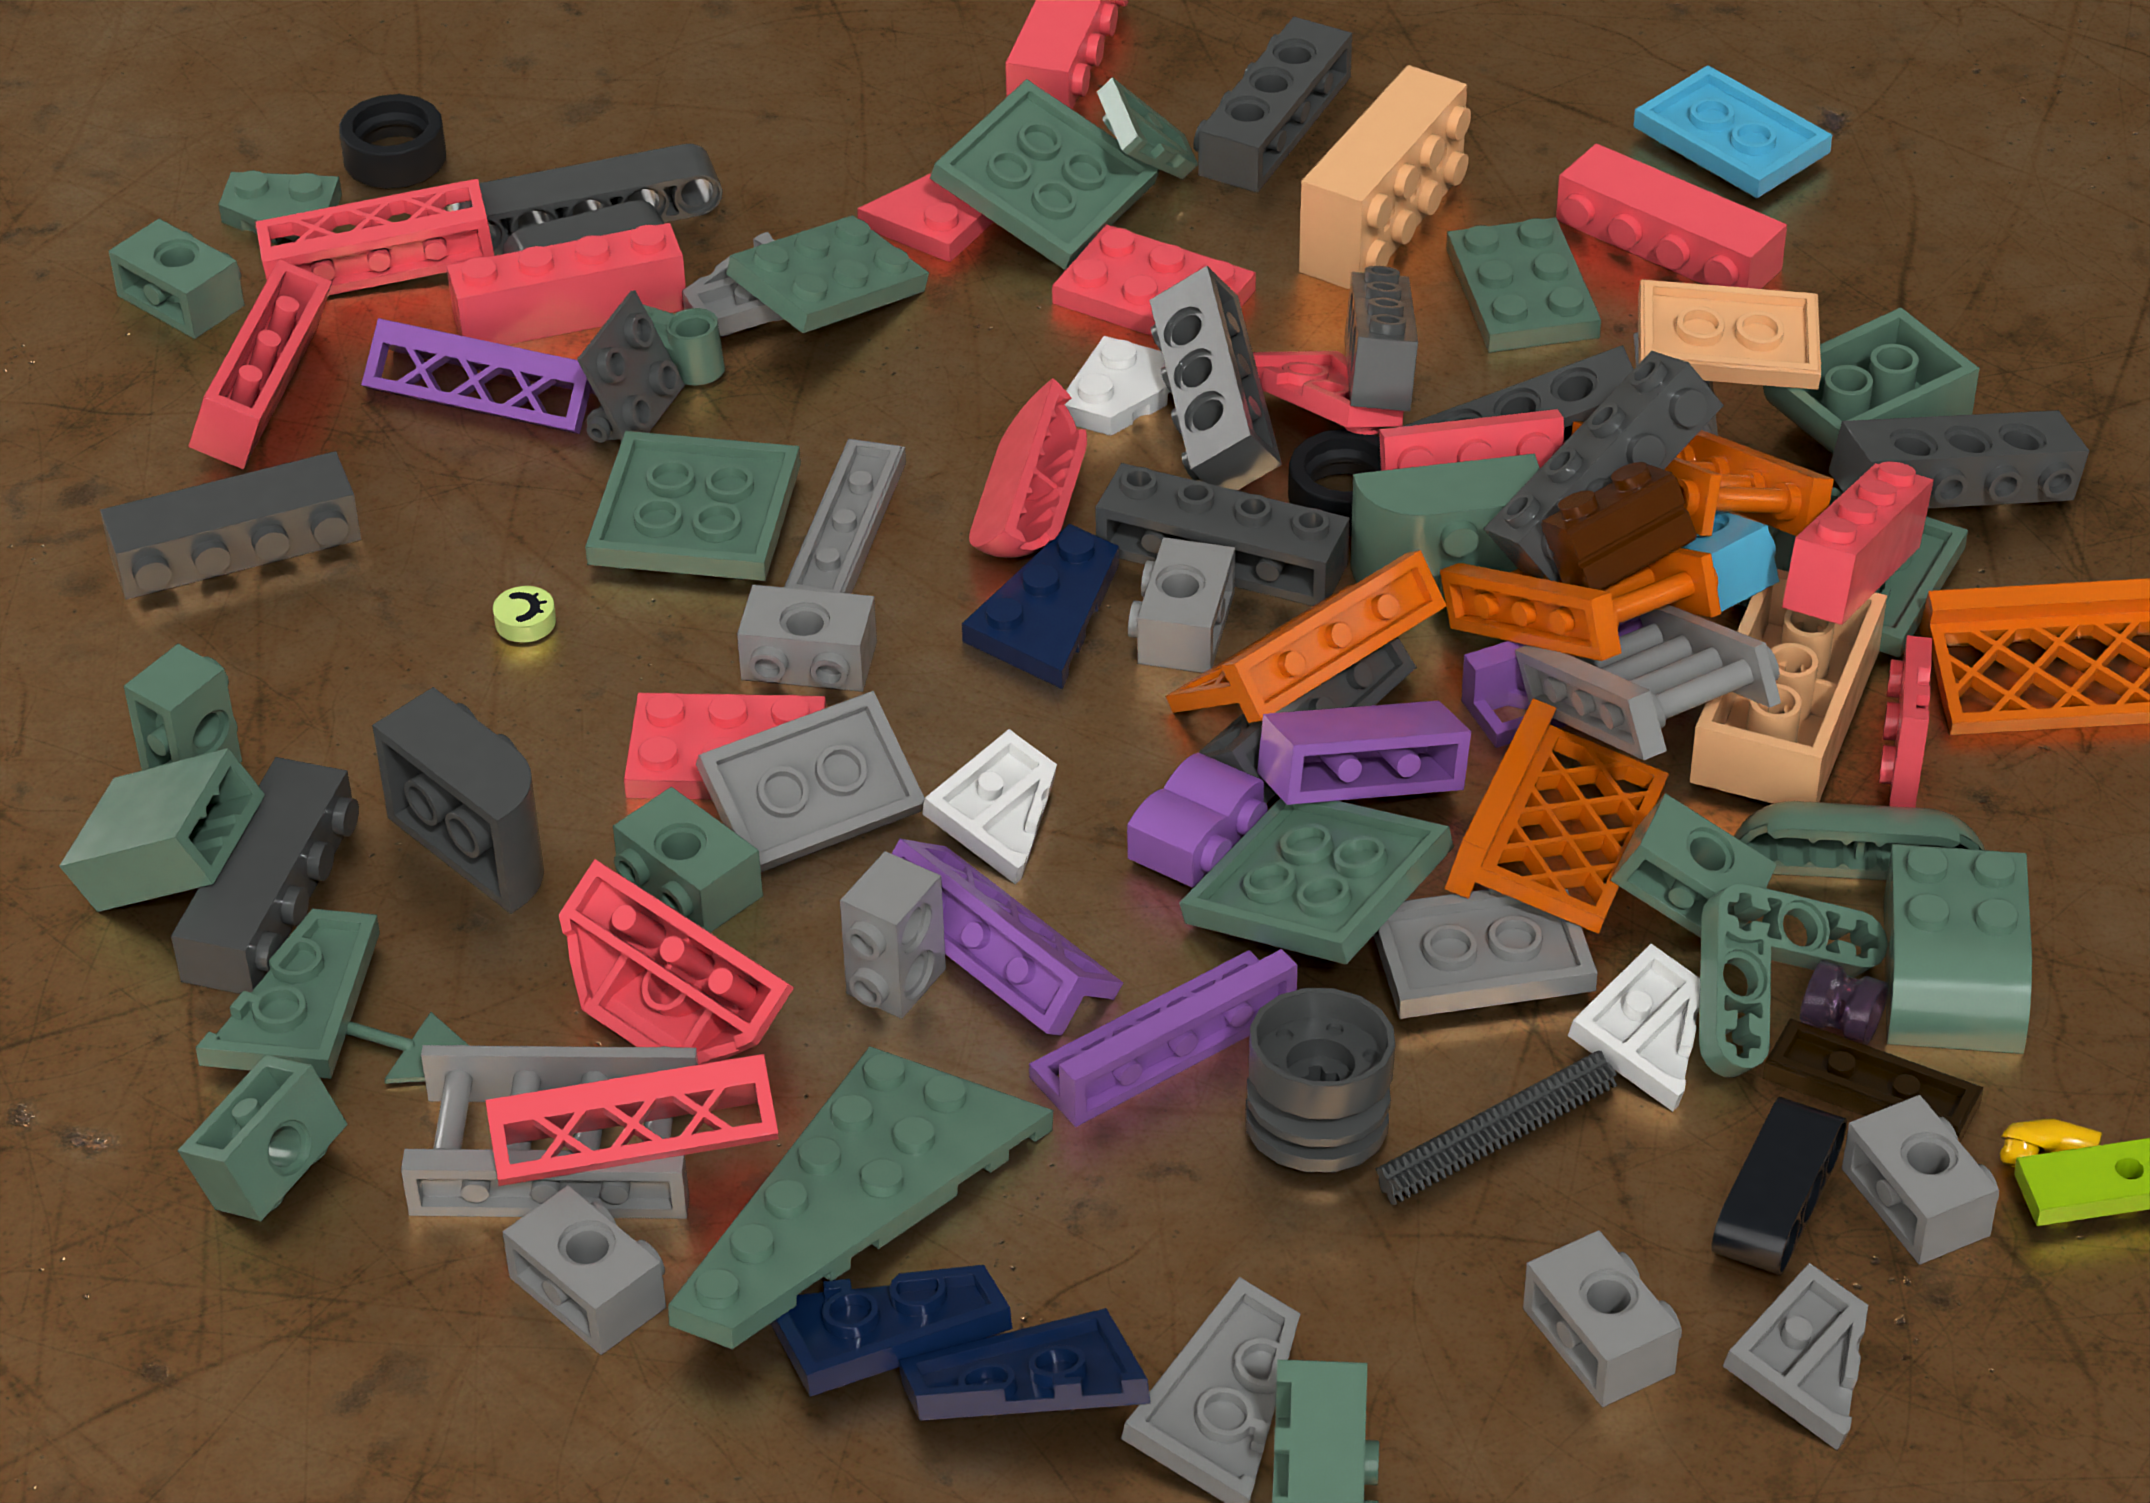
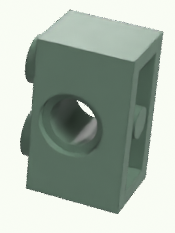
M159 218L108 251L117 296L193 339H196L245 306L240 282L241 271L237 261L227 253L212 248L194 238L190 233L181 231Z
M176 644L124 685L141 770L226 748L230 749L240 763L242 762L237 736L238 726L233 715L228 690L229 679L225 669L211 657H202L188 648Z
M673 787L668 788L613 825L616 850L614 864L618 874L709 932L714 931L763 897L759 850Z
M1665 793L1635 829L1610 881L1701 938L1703 907L1710 897L1735 883H1746L1766 888L1777 864ZM1732 905L1728 908V913L1735 916L1734 906ZM1738 918L1739 928L1744 927L1749 922L1748 920Z
M265 1055L177 1151L215 1210L262 1221L269 1212L282 1203L285 1194L309 1167L324 1156L328 1146L348 1124L312 1065Z

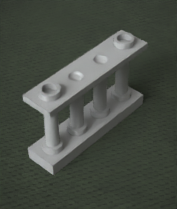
M1669 604L1640 615L1643 627L1620 636L1622 653L1604 661L1575 655L1571 656L1566 653L1529 645L1515 649L1529 704L1534 698L1556 707L1554 719L1642 760L1667 751L1661 730L1665 726L1666 719L1727 693L1734 692L1769 708L1781 703L1776 685V680H1778L1780 675L1778 662L1774 653L1765 642Z
M422 1046L421 1059L428 1101L441 1102L433 1149H404L401 1174L409 1216L523 1217L568 1185L590 1204L598 1202L603 1205L613 1218L687 1219L690 1197L685 1155L499 1186L493 1150L461 1148L469 1102H485L487 1099L698 1065L696 1048ZM673 1117L644 1122V1126L662 1139L670 1138ZM602 1129L574 1134L573 1138L591 1150L600 1149ZM532 1141L507 1145L510 1164L539 1160L546 1150H531ZM561 1150L557 1156L575 1153L571 1150Z

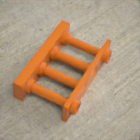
M1573 421L1571 435L1584 422ZM1703 430L1664 469L1672 472L1677 478L1685 500L1684 508L1690 514L1696 534L1700 536H1712L1716 512H1736L1798 536L1829 507L1834 479Z
M1684 548L1668 554L1604 590L1563 583L1562 580L1556 582L1536 578L1519 569L1505 572L1457 563L1440 570L1451 629L1598 661H1604L1622 653L1618 635L1620 623L1668 604L1686 612L1710 618L1721 614L1717 591L1718 576L1713 567L1711 553Z

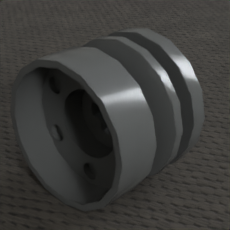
M1302 988L1278 995L1259 1009L1250 1025L1249 1077L1247 1079L1245 1120L1246 1132L1260 1152L1280 1165L1300 1171L1337 1172L1362 1164L1380 1150L1388 1134V1111L1391 1104L1390 1084L1393 1080L1395 1057L1394 1027L1383 1011L1360 995L1335 988Z

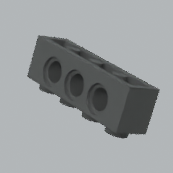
M1293 17L1279 35L1274 34L1264 53L1255 63L1251 62L1247 66L1243 78L1232 91H1227L1223 95L1219 107L1209 119H1204L1200 122L1193 143L1194 150L1198 152V175L1258 193L1351 78L1352 33Z
M1205 266L1149 300L1155 325L1151 326V334L1163 354L1165 366L1161 368V375L1165 385L1173 395L1175 409L1171 410V417L1174 425L1183 437L1186 451L1181 454V458L1186 471L1193 480L1239 490L1281 466L1282 462L1238 295L1208 266Z
M1369 266L1365 268V273L1351 272L1344 338L1350 406L1411 411L1418 336L1409 276H1399L1400 271L1391 267Z
M1621 345L1404 426L1558 409L1564 417L1565 443L1571 436L1573 421L1585 422L1634 369L1624 346Z
M2059 410L1842 421L1828 471L1844 493L1875 463L1899 462L1907 464L1916 470V475L1934 479L1928 508L2069 501L2075 498L2090 450Z

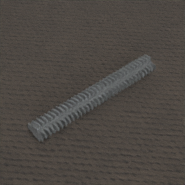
M1597 1050L1512 1097L1473 1116L1471 1119L1458 1124L1450 1130L1376 1168L1381 1192L1387 1194L1392 1205L1397 1204L1396 1198L1399 1202L1404 1201L1403 1194L1406 1198L1411 1197L1410 1191L1414 1195L1417 1194V1187L1421 1191L1425 1189L1424 1183L1427 1187L1432 1186L1431 1179L1434 1183L1439 1182L1438 1176L1442 1180L1446 1178L1445 1172L1450 1176L1453 1174L1452 1169L1455 1172L1460 1171L1459 1165L1462 1168L1467 1167L1466 1161L1471 1165L1474 1163L1473 1158L1476 1161L1481 1159L1480 1154L1486 1157L1488 1156L1487 1151L1489 1153L1495 1152L1494 1147L1499 1150L1501 1149V1144L1506 1146L1508 1141L1514 1142V1135L1519 1139L1522 1137L1521 1132L1527 1135L1529 1133L1528 1129L1530 1131L1536 1130L1535 1125L1540 1128L1543 1126L1542 1122L1547 1124L1549 1119L1555 1120V1114L1560 1117L1563 1115L1562 1111L1565 1113L1570 1111L1569 1107L1573 1110L1577 1108L1576 1104L1581 1106L1583 1101H1590L1589 1096L1594 1099L1597 1097L1596 1093L1601 1095L1603 1090L1607 1092L1610 1090V1087H1616L1617 1085L1613 1076L1617 1075L1609 1062H1606L1602 1051Z

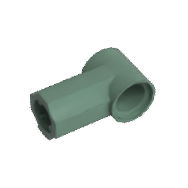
M643 304L668 354L676 365L684 384L693 386L705 385L714 382L722 376L725 371V362L718 318L713 312L707 309L691 308L672 314Z

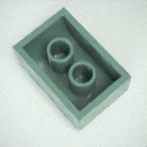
M1900 307L1820 344L1821 379L1818 390L1763 385L1765 397L1771 405L1833 454L1842 421L1972 415L1980 368Z
M1535 454L1353 474L1350 568L1356 583L1405 553L1421 550L1444 601L1445 596L1440 575L1441 569L1457 563H1464L1505 572L1517 570L1518 568L1486 533L1484 528L1540 469Z
M1892 844L1884 894V931L1888 942L1885 956L1887 1044L2024 1054L2032 989V944L2027 853Z

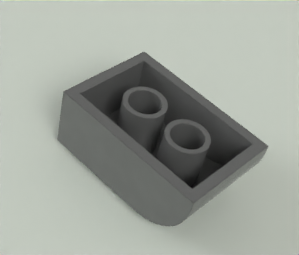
M432 687L372 725L387 817L503 909L512 914L536 894L544 876L531 769L525 757L517 750L516 746L507 736L495 734L479 722L467 706L462 703L455 704Z

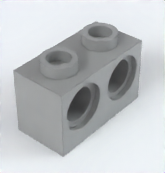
M884 851L840 900L846 994L855 997L866 1006L877 1007L902 1019L946 969L941 875Z

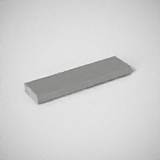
M856 439L847 440L785 583V588L852 594L905 467V447Z

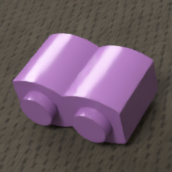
M1195 753L1189 756L1173 772L1164 788L1155 791L1147 797L1128 822V859L1194 888L1268 811L1267 804L1264 802V781L1204 754Z

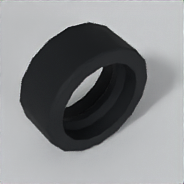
M403 94L377 96L352 107L346 112L339 123L344 168L353 179L367 186L384 189L408 187L430 178L440 170L446 160L442 115L432 103L420 97ZM403 136L415 138L399 145L380 146L372 144L375 141L388 137Z
M1346 429L1324 431L1307 438L1294 449L1289 462V503L1350 517L1349 536H1351L1353 491L1344 492L1328 489L1315 483V481L1329 475H1353L1381 471L1380 437L1356 434Z

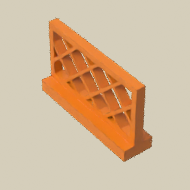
M1421 550L1408 552L1358 583L1345 586L1165 697L1173 713L1239 703L1248 723L1263 721V714L1279 711L1447 605Z
M2150 578L1928 591L1919 630L1921 637L1932 638V660L1950 735L2150 723V694L2144 691L2150 683V652L2131 641L2133 637L2150 636ZM2097 639L2108 646V648L2095 661L2069 645L2072 640ZM2034 642L2046 651L2032 664L2007 647L2015 643ZM1973 646L1983 652L1984 655L1971 668L1950 655L1948 647ZM2118 653L2145 669L2144 673L2134 683L2129 682L2106 667ZM2056 657L2084 673L2072 687L2044 671ZM1995 660L2021 676L2009 691L1982 675ZM2093 680H2096L2120 695L2121 698L2115 704L2098 705L2081 693ZM2033 683L2059 701L2052 708L2036 709L2019 697ZM1971 687L1997 704L1990 711L1963 713L1959 698Z
M1533 698L1461 842L1444 889L1469 899L1476 883L1599 934L1620 887L1610 880L1635 829L1657 804L1669 773L1550 725L1556 707ZM1553 751L1579 761L1582 767L1564 769ZM1616 780H1626L1647 789V791L1625 794ZM1595 783L1604 795V797L1586 799L1577 786ZM1557 789L1566 802L1547 804L1539 791ZM1617 813L1626 827L1608 829L1599 817ZM1579 819L1587 833L1569 835L1560 821ZM1540 824L1549 838L1530 841L1521 827ZM1601 850L1610 863L1591 866L1582 852ZM1562 855L1571 869L1552 872L1543 858ZM1523 861L1532 875L1521 876L1498 866V864ZM1584 886L1596 903V906L1569 896L1565 889Z

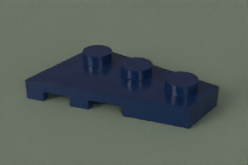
M1069 524L1053 541L1039 551L962 623V642L1063 689L1069 676V664L1074 653L1080 652L1086 639V627L1093 612L1099 610L1119 566V546Z
M984 1265L898 1273L888 1286L852 1289L850 1279L824 1281V1292L796 1295L797 1305L770 1323L810 1397L898 1368V1360L984 1339L1013 1329L1010 1306Z
M1107 1308L898 1360L902 1385L920 1421L1151 1404L1148 1379Z

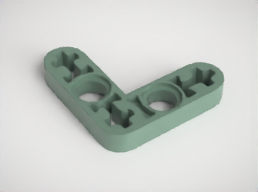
M1735 883L1710 897L1703 907L1701 920L1699 1046L1701 1056L1706 1065L1714 1073L1723 1077H1737L1762 1064L1768 1056L1770 1047L1771 960L1841 977H1856L1880 964L1885 958L1888 942L1882 925L1872 915L1860 910L1746 883ZM1732 905L1734 906L1735 916L1728 913V908ZM1785 915L1794 916L1803 923L1807 933L1805 946L1796 945L1787 937L1783 927ZM1764 916L1763 919H1762V922H1761V921H1755V920L1759 919L1760 917ZM1738 918L1752 922L1739 928ZM1850 933L1851 943L1838 940L1839 938ZM1828 940H1835L1834 942L1827 945ZM1855 946L1861 947V954L1856 955ZM1725 964H1732L1744 973L1748 984L1745 996H1739L1727 987L1723 977ZM1742 1012L1745 1014L1741 1018L1737 1019L1738 1013ZM1731 1031L1733 1042L1743 1046V1053L1738 1056L1736 1045L1726 1042L1725 1035Z

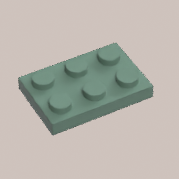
M852 215L730 255L726 275L801 333H806L924 292L929 272L910 259L905 251L894 247L874 232L866 222Z
M1556 217L1547 219L1533 218L1524 222L1493 226L1479 225L1469 229L1447 231V253L1488 353L1600 338L1601 318Z

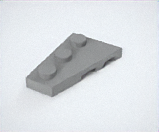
M1239 1277L1150 1390L1151 1404H1140L1125 1422L1121 1439L1224 1503H1249L1276 1406L1277 1359L1288 1360L1301 1313Z

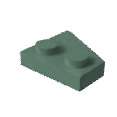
M1113 77L1097 91L1106 113L1102 120L1106 127L1116 136L1120 148L1125 154L1181 179H1184L1198 166L1185 134Z
M254 170L231 172L219 202L221 221L241 231H252L257 234L256 221L338 206L342 196L339 176H318L313 173H301L298 175L273 174ZM296 235L286 236L285 238L290 239L292 241H296L300 237ZM283 238L271 239V243L277 245Z

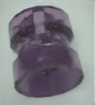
M1822 960L1817 965L1807 986L1800 1011V1022L1820 1029L1828 1026L1840 1029L1845 1038L1867 1045L1875 1034L1888 997L1889 984L1870 976H1865L1861 979L1850 977L1847 975L1844 967Z

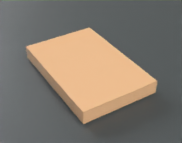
M1641 280L1638 293V364L1651 351H1655L1689 362L1704 381L1818 390L1821 379L1818 294Z

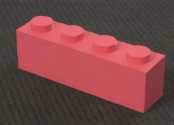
M1036 0L1005 63L1006 97L1027 79L1073 109L1078 96L1085 97L1087 94L1092 66H1099L1101 63L1105 37L1114 35L1119 7H1126L1129 0Z
M1597 143L1559 175L1556 210L1558 222L1698 283L1762 289L1782 270L1787 224Z
M670 223L643 225L633 230L602 236L591 235L576 241L544 247L532 246L523 251L492 257H475L465 262L446 265L453 318L458 334L503 345L603 327L629 292L634 290L644 305L669 313L684 310L682 291L686 288L683 254Z
M279 259L203 397L189 448L244 470L317 331L333 281Z
M1899 462L1875 463L1795 537L1782 608L1843 625L1920 547L1934 479L1916 475V470L1907 464Z

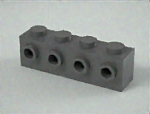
M1651 351L1487 524L1484 530L1520 571L1536 578L1559 582L1561 578L1553 559L1555 555L1547 543L1541 526L1542 520L1560 511L1558 503L1563 498L1585 490L1596 492L1611 484L1612 473L1625 465L1645 462L1664 470L1724 405L1689 362Z
M1121 463L1095 507L1096 536L1118 545L1119 559L1144 565L1147 560L1156 561L1163 537L1235 547V587L1310 606L1316 605L1333 594L1348 565L1350 517L1216 486L1203 481L1162 473L1145 467Z

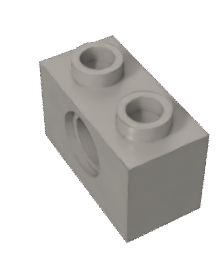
M1163 537L1156 561L1147 560L1144 565L1141 581L1143 601L1134 600L1129 614L1128 636L1137 638L1138 664L1204 673L1213 667L1235 594V547Z
M752 585L737 633L741 680L863 692L877 644L874 596Z
M1921 1095L1849 1122L1842 1170L1919 1265L1991 1236L1996 1204L1999 1199V1189L1996 1180L1986 1166L1978 1164L1958 1141L1956 1132L1949 1121L1943 1117H1938Z
M568 1185L502 1231L509 1277L600 1355H603L666 1308L663 1284L665 1267L657 1251L644 1240L636 1242L617 1226L614 1218L603 1205L598 1202L590 1204Z
M1600 1230L1527 1262L1523 1310L1602 1408L1675 1374L1678 1345L1682 1336L1681 1325L1675 1311L1666 1301H1658L1641 1281L1639 1272L1632 1259L1624 1252L1618 1253Z

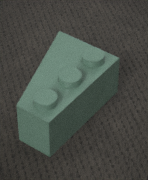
M1277 1359L1272 1503H1378V1500H1364V1485H1378L1379 1440H1365L1367 1363Z

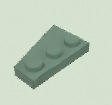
M312 908L269 959L270 971L252 992L243 990L230 1006L231 1017L217 1034L209 1031L195 1047L199 1066L251 1071L265 1055L310 1064L315 1069L319 1078L331 1079L347 1033L348 1024L351 1021L380 934L377 914Z

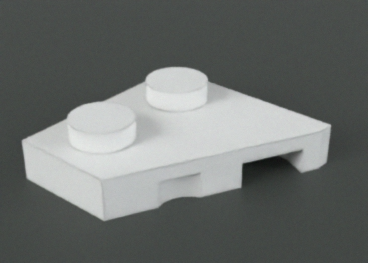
M1103 336L1066 390L1072 399L1065 403V406L1069 410L1076 427L1112 436L1132 425L1136 418L1150 415L1167 406L1168 393L1170 391L1161 375V368L1165 366L1162 352L1131 343L1127 340Z
M1008 729L924 798L922 814L1016 884L1022 879L1054 783L1057 764Z
M1650 944L1573 1019L1568 1036L1591 1053L1597 1050L1602 1051L1606 1062H1609L1615 1071L1673 1112L1679 1106L1685 1090V1075L1696 1033V1018L1700 1009V978L1656 946Z

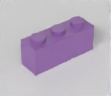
M1439 700L1263 714L1257 773L1287 805L1464 790L1471 730Z

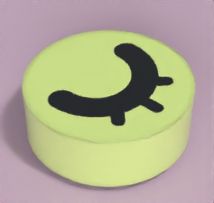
M535 586L514 587L501 593L494 601L493 615L496 631L500 636L509 641L518 643L537 641L547 636L555 627L556 613L554 600L550 593L542 588Z

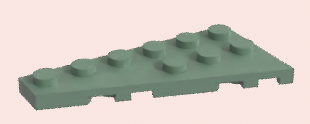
M870 1046L668 1304L669 1326L734 1349L797 1305L796 1295L822 1277L833 1281L851 1269V1258L871 1244L880 1249L956 1197L958 1195V1185L984 1168L991 1173L1009 1161V1150L1029 1137L1036 1142L1053 1130V1110Z

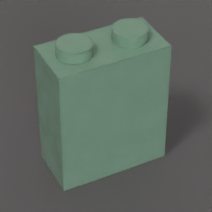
M229 748L115 777L59 867L97 912L212 885L259 807L265 793Z

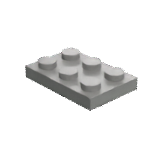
M874 691L702 753L696 761L698 771L723 824L759 850L761 872L923 811L925 797Z
M1493 889L1472 891L1469 899L1458 894L1406 900L1373 935L1399 1019L1596 991L1598 972L1581 926Z

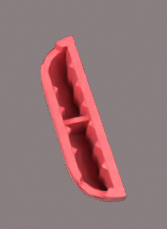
M1054 378L1040 388L1023 406L1007 428L997 448L969 534L970 544L988 555L1000 558H1017L1035 553L1053 541L1063 526L1086 451L1087 433L1086 429L1077 430L1075 422L1065 406V403L1072 398Z

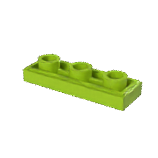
M2150 1138L2017 1157L2014 1175L2036 1226L2149 1210Z

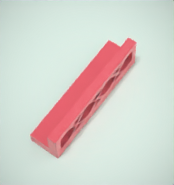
M478 178L255 222L266 280H268L277 261L280 259L333 281L328 296L446 273V265L465 262L475 257L495 256ZM471 201L472 203L470 208L450 212L443 210L450 204ZM404 213L412 215L408 220L388 221L394 215ZM348 224L356 226L351 231L342 233L332 232L338 226ZM291 235L300 237L291 243L272 246L271 239Z
M764 1054L485 1100L499 1186L778 1139V1128ZM757 1103L761 1122L732 1127L711 1112L713 1110ZM689 1114L694 1116L683 1133L676 1137L662 1139L642 1125L643 1122ZM703 1123L714 1129L697 1133ZM617 1126L624 1127V1130L612 1146L605 1149L591 1150L572 1137L575 1133ZM633 1135L645 1141L627 1145ZM551 1137L555 1139L539 1160L510 1164L507 1145ZM564 1146L575 1153L557 1156Z

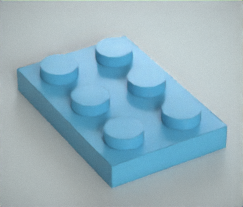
M1709 65L1635 109L1634 128L1756 198L1780 185L1831 151L1832 134Z

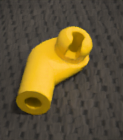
M2053 1118L2012 1123L2001 1136L2005 1143L1999 1156L2003 1164L2015 1168L2017 1157L2037 1155L2039 1151L2051 1153L2098 1146L2101 1143L2102 1132Z

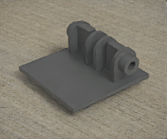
M635 290L629 292L577 358L601 403V406L592 410L587 417V434L596 442L602 443L606 440L620 439L622 442L625 431L649 433L685 386L676 365L668 354L654 327L652 319L647 314Z

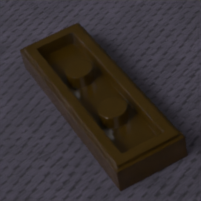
M1792 1018L1789 1019L1765 1061L1763 1079L1864 1116L1921 1095L1938 1117H1943L1949 1121L1956 1132L1959 1142L1963 1139L1981 1104L1984 1088Z

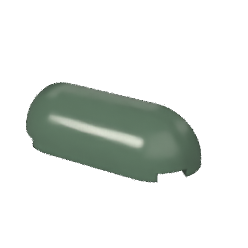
M1785 801L1768 805L1756 811L1741 824L1734 835L1738 840L1775 862L1777 866L1773 874L1887 880L1892 844L1985 850L1973 829L1958 817L1938 809Z

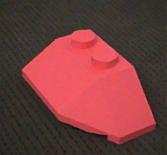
M596 859L593 860L558 915L562 932L567 936L570 965L581 1010L636 1047L696 1048L698 1065L725 1060L759 1044L794 989L789 983Z

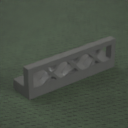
M1396 637L1275 713L1376 705L1417 667L1400 639ZM1242 713L1198 753L1263 780L1257 773L1262 721L1248 723L1244 713ZM1264 781V802L1267 803L1276 793Z

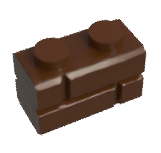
M1645 462L1631 463L1612 473L1611 484L1596 492L1585 490L1573 493L1558 503L1560 511L1542 520L1541 526L1549 548L1554 552L1555 556H1553L1563 583L1604 590L1696 540L1695 528L1689 512L1684 508L1685 500L1677 478L1672 472Z

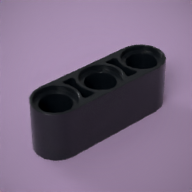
M1779 1096L1773 1104L1723 1205L1713 1234L1711 1251L1781 1276L1836 1164L1846 1133L1847 1119Z

